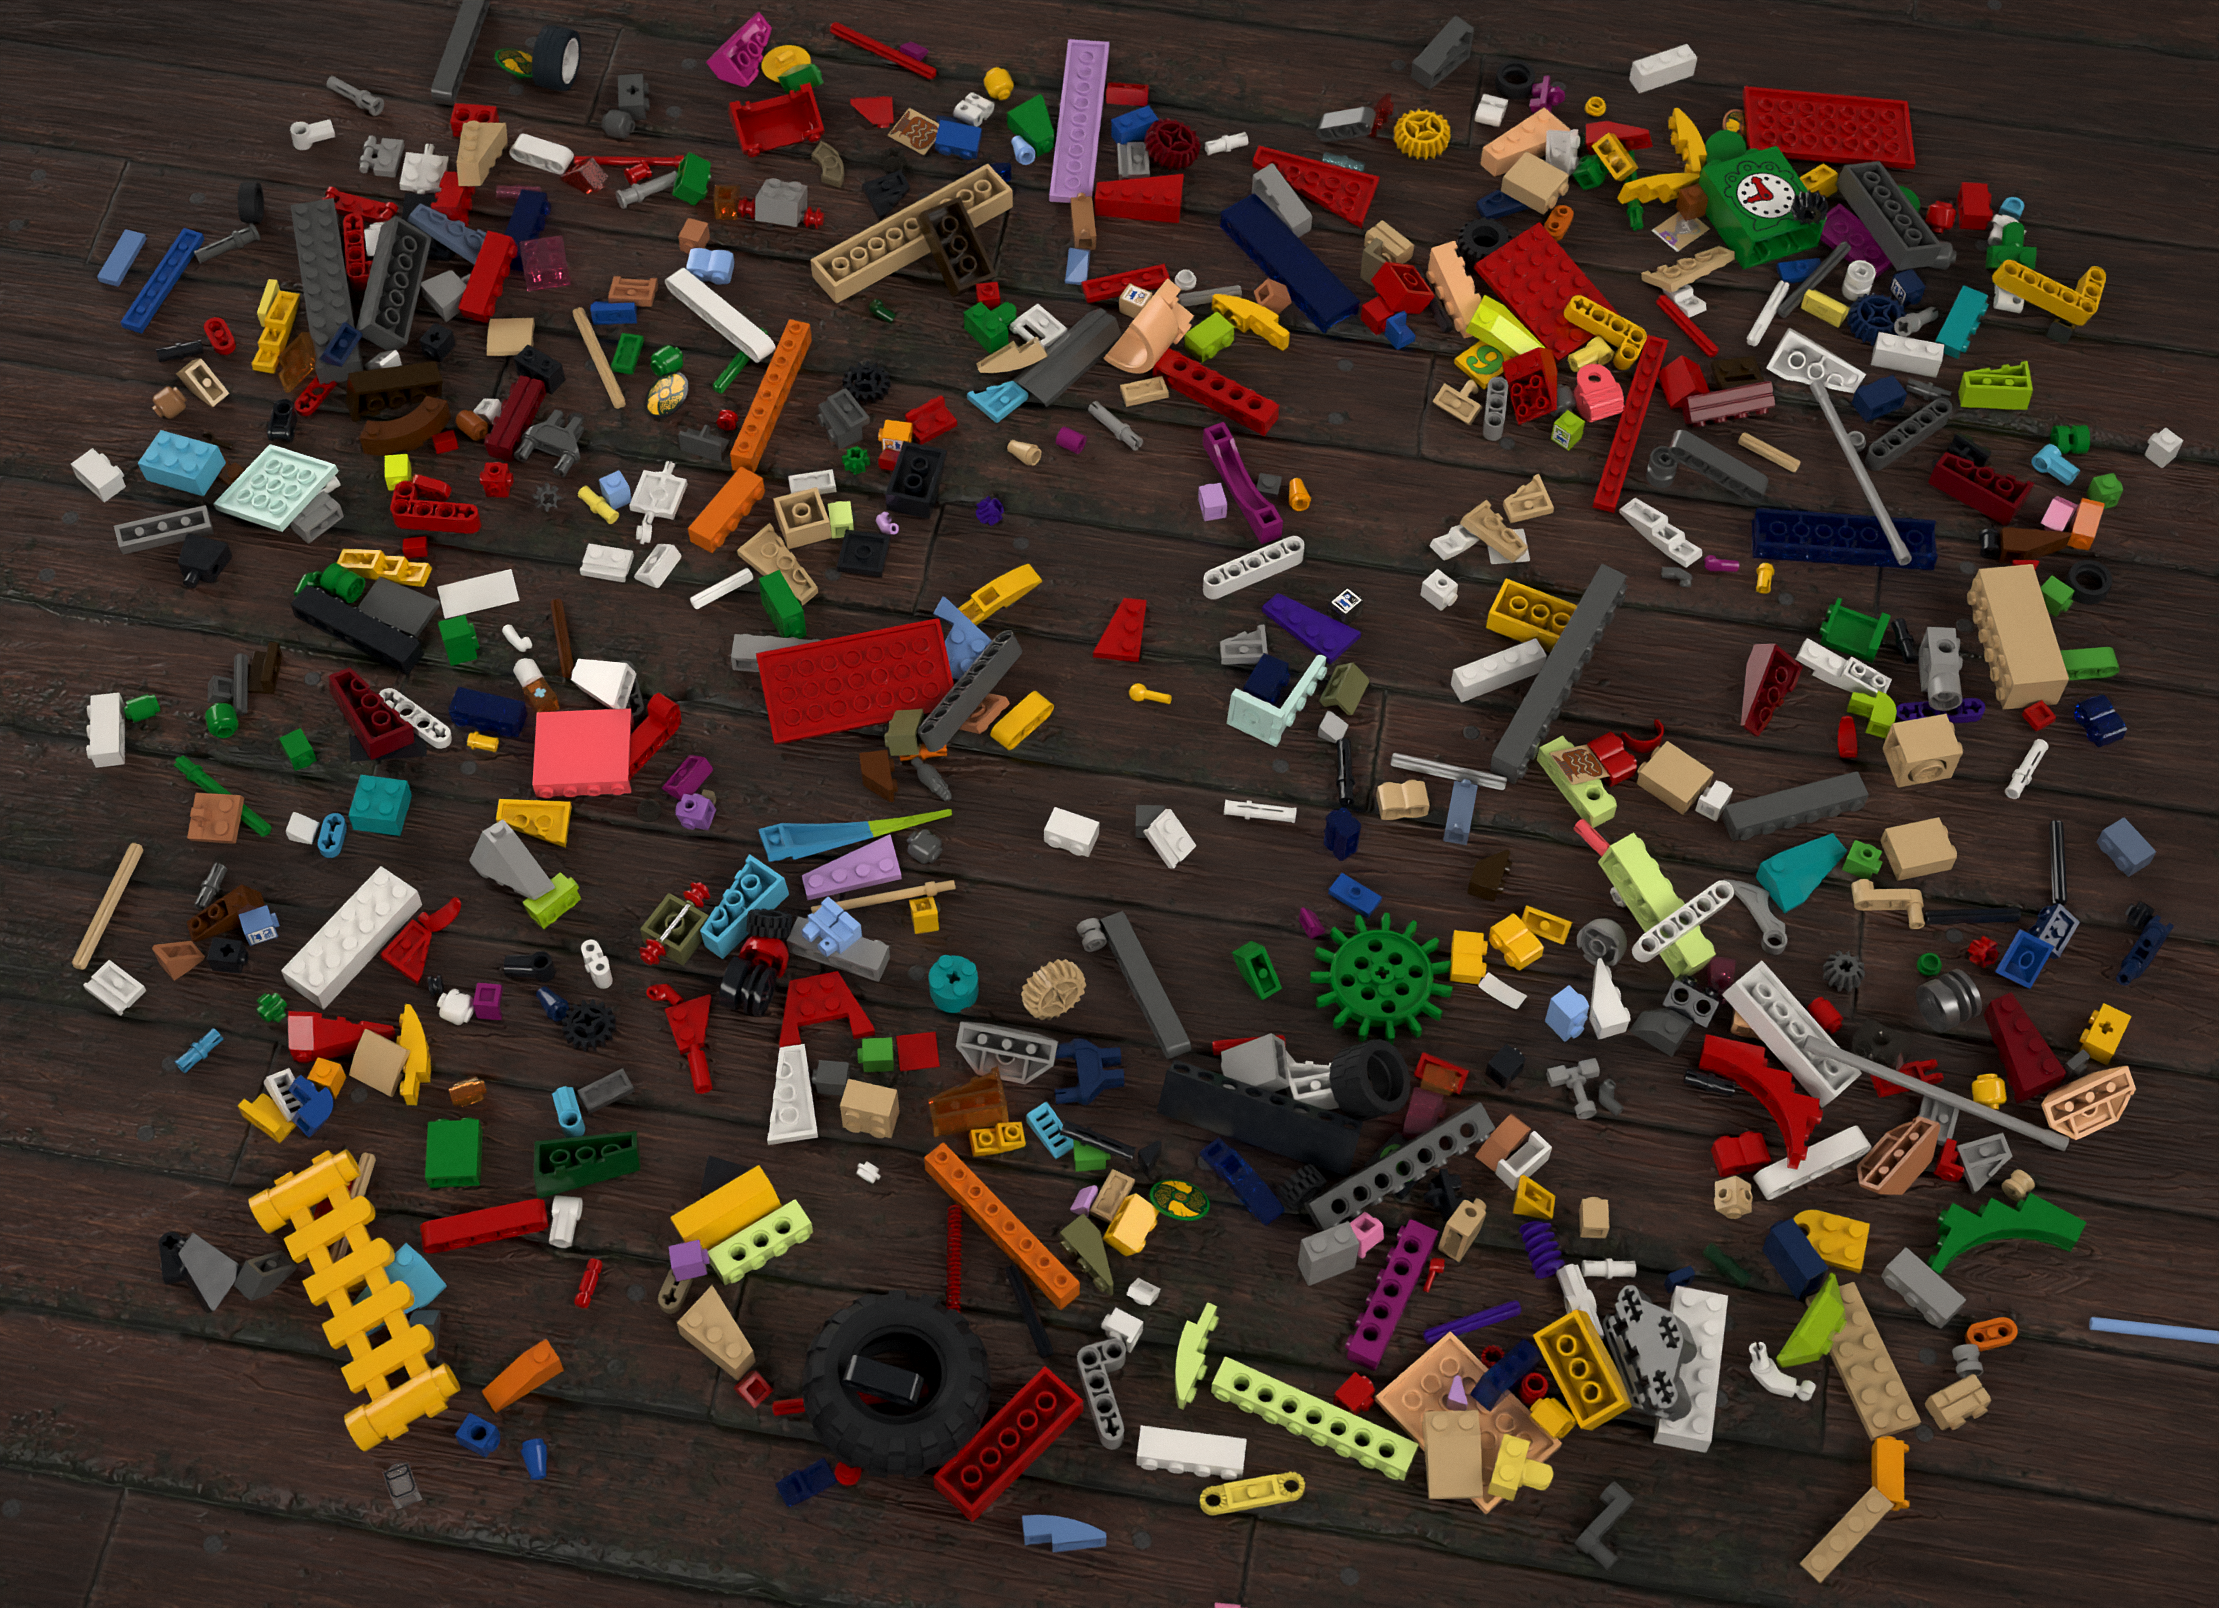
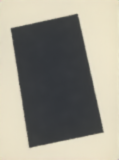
M414 733V743L373 760L427 756L426 741ZM348 736L351 762L370 761L371 759L357 736Z

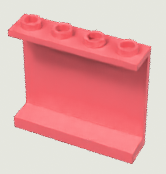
M631 708L537 712L532 783L536 797L599 796L601 794L622 795L624 793H631L629 782L631 729H634V718Z

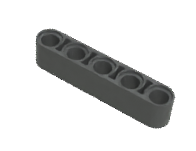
M1944 398L1934 400L1873 442L1865 459L1867 468L1873 471L1883 469L1944 427L1952 410L1950 401Z
M1685 430L1674 432L1668 449L1670 457L1750 502L1757 503L1763 500L1768 485L1767 476Z

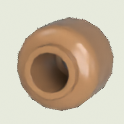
M166 386L153 396L155 405L152 408L160 418L165 416L168 419H173L185 410L187 399L176 386L174 388Z

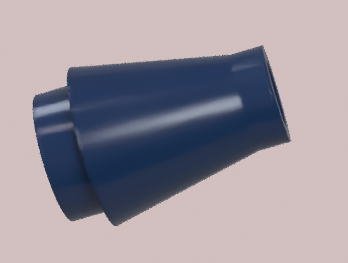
M546 986L537 991L536 997L539 999L549 1019L560 1021L566 1017L565 1012L570 1009L565 999Z

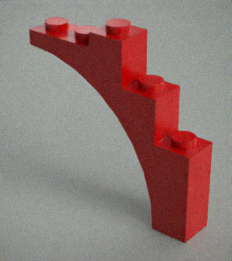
M1706 1034L1698 1068L1718 1074L1731 1081H1736V1084L1750 1092L1767 1108L1776 1120L1784 1137L1787 1150V1168L1797 1170L1800 1161H1805L1808 1146L1804 1145V1141H1808L1809 1134L1813 1132L1815 1124L1820 1125L1823 1110L1819 1109L1820 1099L1794 1093L1795 1084L1791 1083L1792 1073L1768 1068V1058H1764L1765 1047Z

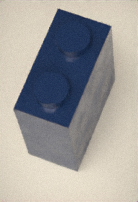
M1793 1218L1785 1222L1783 1220L1776 1222L1770 1227L1771 1231L1765 1238L1766 1242L1762 1251L1798 1300L1819 1288L1829 1268Z

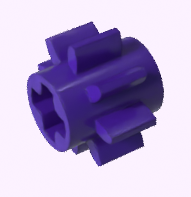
M988 496L977 503L976 516L981 523L986 524L988 522L992 526L1003 519L1001 514L1004 512V508L998 499L991 500Z

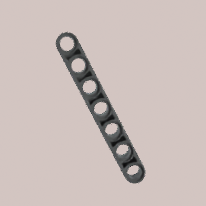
M463 0L432 84V99L455 102L488 12L490 0Z
M1011 630L999 633L919 726L917 732L929 752L938 751L947 744L1020 657L1022 648Z
M1120 911L1099 919L1102 933H1104L1107 943L1165 1057L1169 1060L1191 1051L1189 1038L1125 913Z

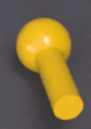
M1140 683L1132 685L1129 689V696L1134 701L1147 699L1170 704L1172 699L1171 695L1147 690Z

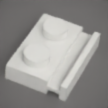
M588 544L580 573L583 576L625 583L626 575L629 572L634 557L633 551Z
M1165 809L1150 824L1151 826L1143 831L1168 868H1175L1176 864L1182 861L1196 847V844L1171 809Z
M110 960L91 977L92 979L88 983L83 985L88 992L120 1016L127 1007L129 1008L146 992L145 987Z

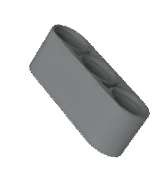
M1502 377L1491 378L1487 388L1482 432L1483 436L1491 441L1501 438L1505 422L1508 382Z

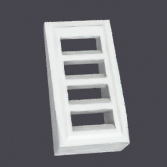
M290 1068L267 1076L264 1081L267 1091L287 1122L292 1121L297 1112L291 1113L290 1108L298 1105L300 1107L304 1106L292 1093L285 1096L281 1094L289 1090L295 1080ZM285 1082L286 1086L277 1087L278 1084ZM291 1098L296 1099V1101L289 1104H286L285 1102L286 1100H289Z

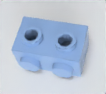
M1570 985L1551 998L1545 1022L1564 1042L1571 1037H1578L1583 1032V1026L1588 1018L1587 1013L1589 1009L1586 998L1578 994Z

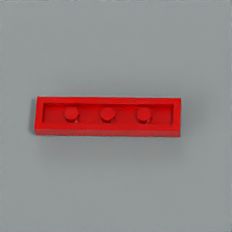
M1165 264L1082 281V290L1087 303L1121 296L1129 283L1144 290L1160 288L1167 278L1170 280Z

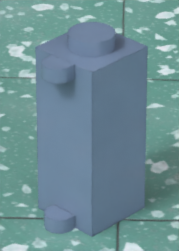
M1470 780L1454 781L1443 839L1445 842L1467 845L1478 785L1471 784Z

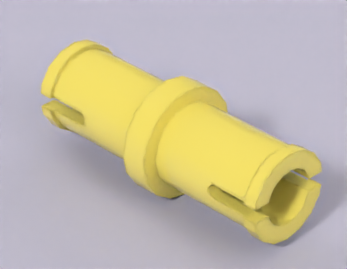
M584 486L579 490L578 497L590 506L592 512L598 513L609 524H613L618 519L619 513L606 503L605 498L599 497L588 486Z

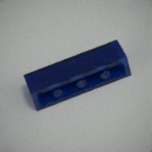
M522 189L504 234L511 236L518 248L515 258H512L510 264L511 270L525 272L527 265L532 262L533 249L538 246L539 233L544 230L545 217L551 211V203L548 202L547 193Z

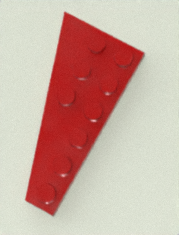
M1258 146L1252 161L1254 168L1262 170L1273 163L1293 190L1362 228L1380 177Z

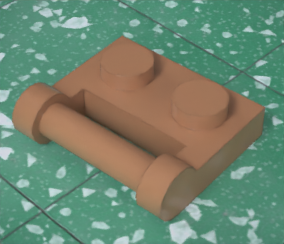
M614 276L608 296L609 304L635 303V306L652 307L655 293L658 290V279H621V276Z

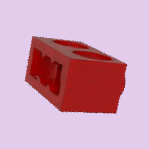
M455 103L450 120L453 136L461 137L463 123L469 121L499 123L497 107Z

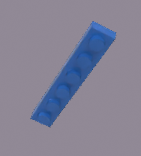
M183 228L121 320L122 328L143 333L195 255L194 251L198 250L205 240L202 233Z

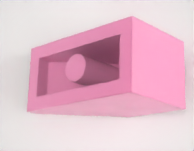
M2059 496L2053 498L2041 521V524L2045 525L2044 529L2047 531L2063 532L2078 505Z

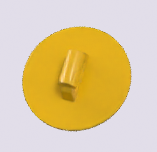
M784 45L772 49L765 55L762 61V71L770 80L780 82L777 78L779 75L796 65L811 64V59L804 49L798 46Z

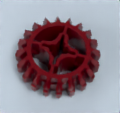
M1167 117L1165 120L1159 119V121L1154 122L1147 130L1144 139L1145 151L1149 152L1148 157H1154V163H1161V167L1165 165L1169 170L1172 167L1177 171L1180 168L1185 170L1186 167H1191L1199 155L1200 138L1196 136V131H1191V126L1184 125V121L1179 123L1176 118L1171 121Z

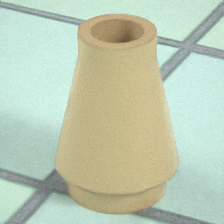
M1011 440L1008 444L1007 451L1027 466H1034L1039 462L1041 450L1038 449L1037 445Z

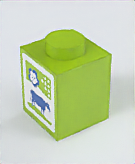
M1567 410L1554 422L1551 440L1569 451L1582 438L1585 421Z

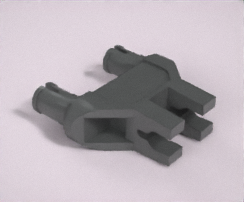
M555 409L546 422L536 424L523 433L521 436L522 443L514 452V458L525 463L534 449L560 457V460L553 468V472L555 475H560L564 478L571 466L578 463L581 459L577 441L584 431V427L580 426L582 419L574 416L568 426L562 428L565 424V420L561 419L563 412Z

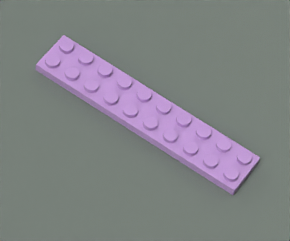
M1068 39L1049 202L1071 203V197H1077L1078 193H1085L1086 197L1093 196L1109 42Z

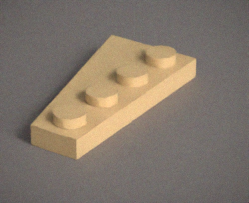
M1718 246L1695 254V259L1683 258L1677 260V265L1657 267L1658 271L1651 274L1649 271L1642 272V281L1665 289L1668 292H1675L1680 287L1693 283L1696 279L1708 275L1711 271L1733 261L1735 254L1732 250Z
M770 523L737 550L738 556L763 576L780 570L801 606L805 605L818 593L816 584L804 568L798 564L793 553L789 552L780 536L778 537Z

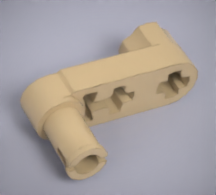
M1860 879L1851 884L1854 907L1857 910H1907L1909 928L1921 929L1924 927L1923 899L1920 890L1874 889L1873 882L1868 879Z

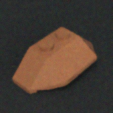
M1917 1116L1912 1119V1122L1902 1124L1886 1132L1857 1165L1860 1187L1878 1194L1903 1195L1932 1162L1940 1124Z

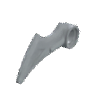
M1724 879L1723 881H1727L1732 885L1734 894L1745 904L1764 933L1761 941L1763 950L1771 955L1781 954L1786 947L1788 938L1785 934V923L1775 918L1769 910L1768 897L1770 892L1749 883ZM1771 937L1777 938L1781 944L1773 946L1768 942V939Z

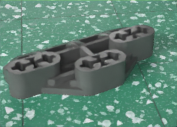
M1625 1286L1618 1295L1619 1302L1615 1304L1617 1309L1615 1317L1607 1312L1602 1327L1631 1405L1641 1413L1672 1422L1685 1418L1691 1411L1692 1403L1684 1382L1679 1377L1681 1364L1690 1363L1697 1354V1347L1690 1329L1675 1314L1654 1305L1650 1297L1636 1286ZM1621 1321H1626L1628 1327L1621 1331L1619 1324ZM1627 1343H1630L1631 1349H1637L1639 1353L1633 1359L1630 1356ZM1639 1371L1644 1379H1649L1650 1384L1645 1387L1641 1385L1637 1373ZM1651 1400L1655 1408L1659 1407L1663 1411L1650 1409L1648 1401Z

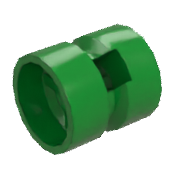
M2055 425L2051 430L2050 444L2056 446L2061 454H2068L2069 451L2072 454H2086L2090 445L2089 428L2087 425H2073L2071 428L2067 425Z
M332 563L324 571L320 585L322 589L333 595L338 594L340 599L353 603L362 594L365 587V579L338 563Z

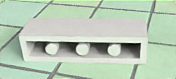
M1535 638L1454 669L1451 686L1462 703L1539 673L1546 662L1547 655Z
M1141 1426L1137 1465H1141L1142 1468L1147 1470L1164 1468L1172 1473L1188 1471L1194 1472L1195 1475L1201 1477H1208L1211 1474L1219 1475L1225 1480H1236L1237 1478H1242L1246 1439Z

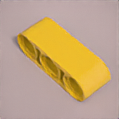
M1033 691L993 727L990 735L1007 750H1012L1051 715L1054 705L1040 693Z

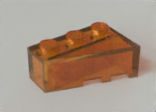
M998 1066L991 1068L990 1073L979 1078L978 1076L971 1078L969 1083L959 1088L954 1086L928 1099L934 1137L995 1126L997 1123H1009L1007 1103Z

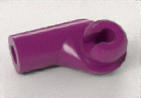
M1708 555L1704 559V567L1708 571L1737 572L1739 569V562L1736 560L1716 559L1714 555Z

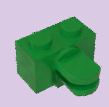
M2011 222L2003 227L2002 244L2000 246L1993 245L1987 247L1986 269H1998L2006 260H2013L2031 270L2035 269L2037 247H2023L2025 229L2021 223Z
M979 302L964 312V329L991 355L1008 344L1007 326L1017 319L1016 307L1012 303L1005 302L990 311L982 302Z

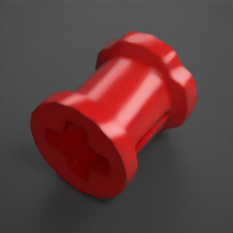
M643 160L630 169H624L625 177L631 186L646 177H652L648 164Z

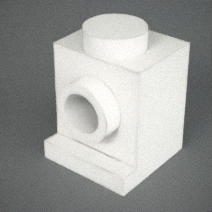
M1716 780L1712 788L1707 787L1703 795L1700 796L1695 811L1717 821L1728 804L1733 789L1728 787L1726 783Z
M1115 1308L1112 1315H1106L1101 1328L1106 1330V1335L1109 1339L1122 1341L1126 1345V1351L1131 1353L1143 1332V1321Z

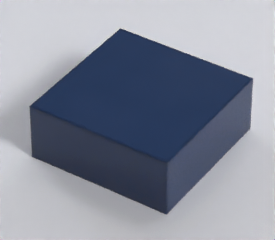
M1691 1265L1667 1275L1664 1286L1668 1293L1673 1292L1676 1286L1685 1287L1692 1284L1695 1272Z

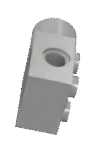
M1927 627L1918 652L1921 691L1928 692L1930 707L1939 711L1955 709L1962 703L1961 683L1958 673L1962 669L1963 660L1962 656L1958 654L1960 638L1956 637L1955 628Z

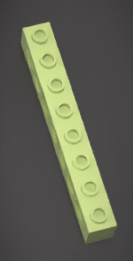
M1226 1356L1212 1382L1211 1393L1217 1399L1223 1402L1231 1401L1247 1413L1255 1412L1271 1424L1279 1423L1295 1435L1303 1434L1319 1446L1327 1445L1335 1449V1452L1343 1457L1351 1456L1359 1460L1360 1464L1372 1469L1375 1467L1383 1471L1391 1479L1397 1480L1399 1478L1404 1481L1417 1453L1419 1444ZM1237 1384H1243L1248 1389L1245 1391H1238L1235 1389L1234 1386H1236ZM1268 1395L1272 1400L1262 1402L1258 1397ZM1292 1406L1296 1411L1286 1413L1282 1408ZM1316 1417L1320 1422L1318 1424H1310L1306 1419ZM1340 1428L1344 1434L1334 1435L1331 1429ZM1364 1439L1368 1445L1361 1447L1355 1443V1440ZM1381 1450H1388L1393 1456L1385 1458L1379 1452Z

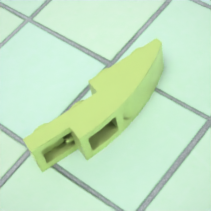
M1208 1302L1197 1324L1187 1320L1178 1346L1175 1390L1178 1408L1182 1410L1187 1402L1192 1403L1197 1388H1194L1198 1379L1202 1381L1208 1367L1205 1365V1355L1203 1354L1209 1339H1206L1209 1330L1212 1332L1215 1330L1219 1321V1317L1216 1316L1217 1306Z

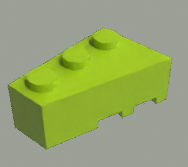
M2023 361L2020 365L2012 367L2009 364L2002 365L2001 369L1996 370L1984 368L1964 372L1958 391L1960 406L2027 410L2033 392L2028 361Z

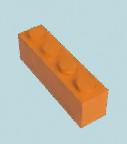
M740 467L688 527L690 542L711 553L717 547H721L727 535L737 528L739 521L750 513L755 502L761 500L764 496L763 478Z

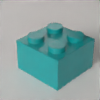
M360 775L348 815L353 829L400 836L412 797L408 781Z

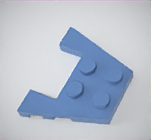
M942 597L933 616L953 626L945 640V646L953 682L957 683L992 640L947 598Z

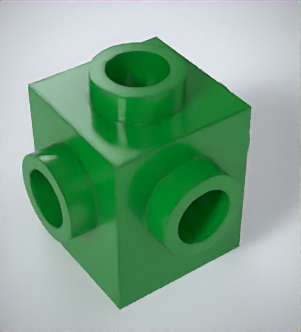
M1598 154L1586 155L1580 159L1579 165L1572 175L1583 190L1600 186L1605 181V176L1609 170Z

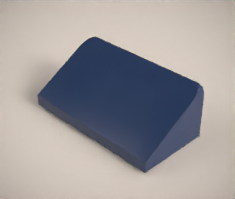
M344 321L319 360L342 367L363 333Z

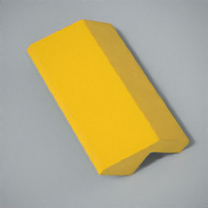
M760 1165L671 1216L670 1220L684 1243L700 1240L702 1248H707L709 1251L778 1210L782 1205L772 1184Z

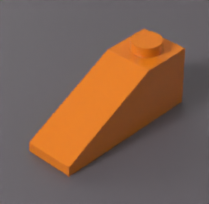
M547 1339L524 1352L481 1392L496 1414L564 1370L559 1357Z

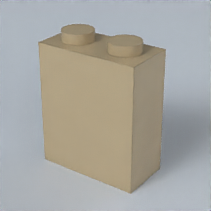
M1526 151L1503 176L1501 192L1544 215L1549 208L1552 209L1555 206L1557 199L1561 195L1564 196L1569 188V184H1567L1569 174Z
M1667 741L1662 747L1658 746L1653 751L1651 760L1648 763L1643 762L1637 771L1639 776L1636 784L1684 815L1710 785L1714 772Z
M1939 817L1887 828L1880 840L1897 881L1951 870L1957 859L1956 848L1953 845L1951 846L1948 839V830L1945 825H1942Z

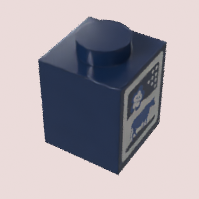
M1909 269L1893 276L1889 290L1900 305L1905 307L1920 302L1926 287L1914 270Z

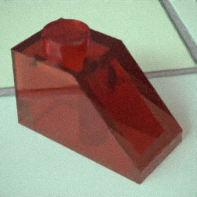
M591 157L572 164L559 178L586 194L592 191L596 193L605 186L603 182L608 176L594 158Z

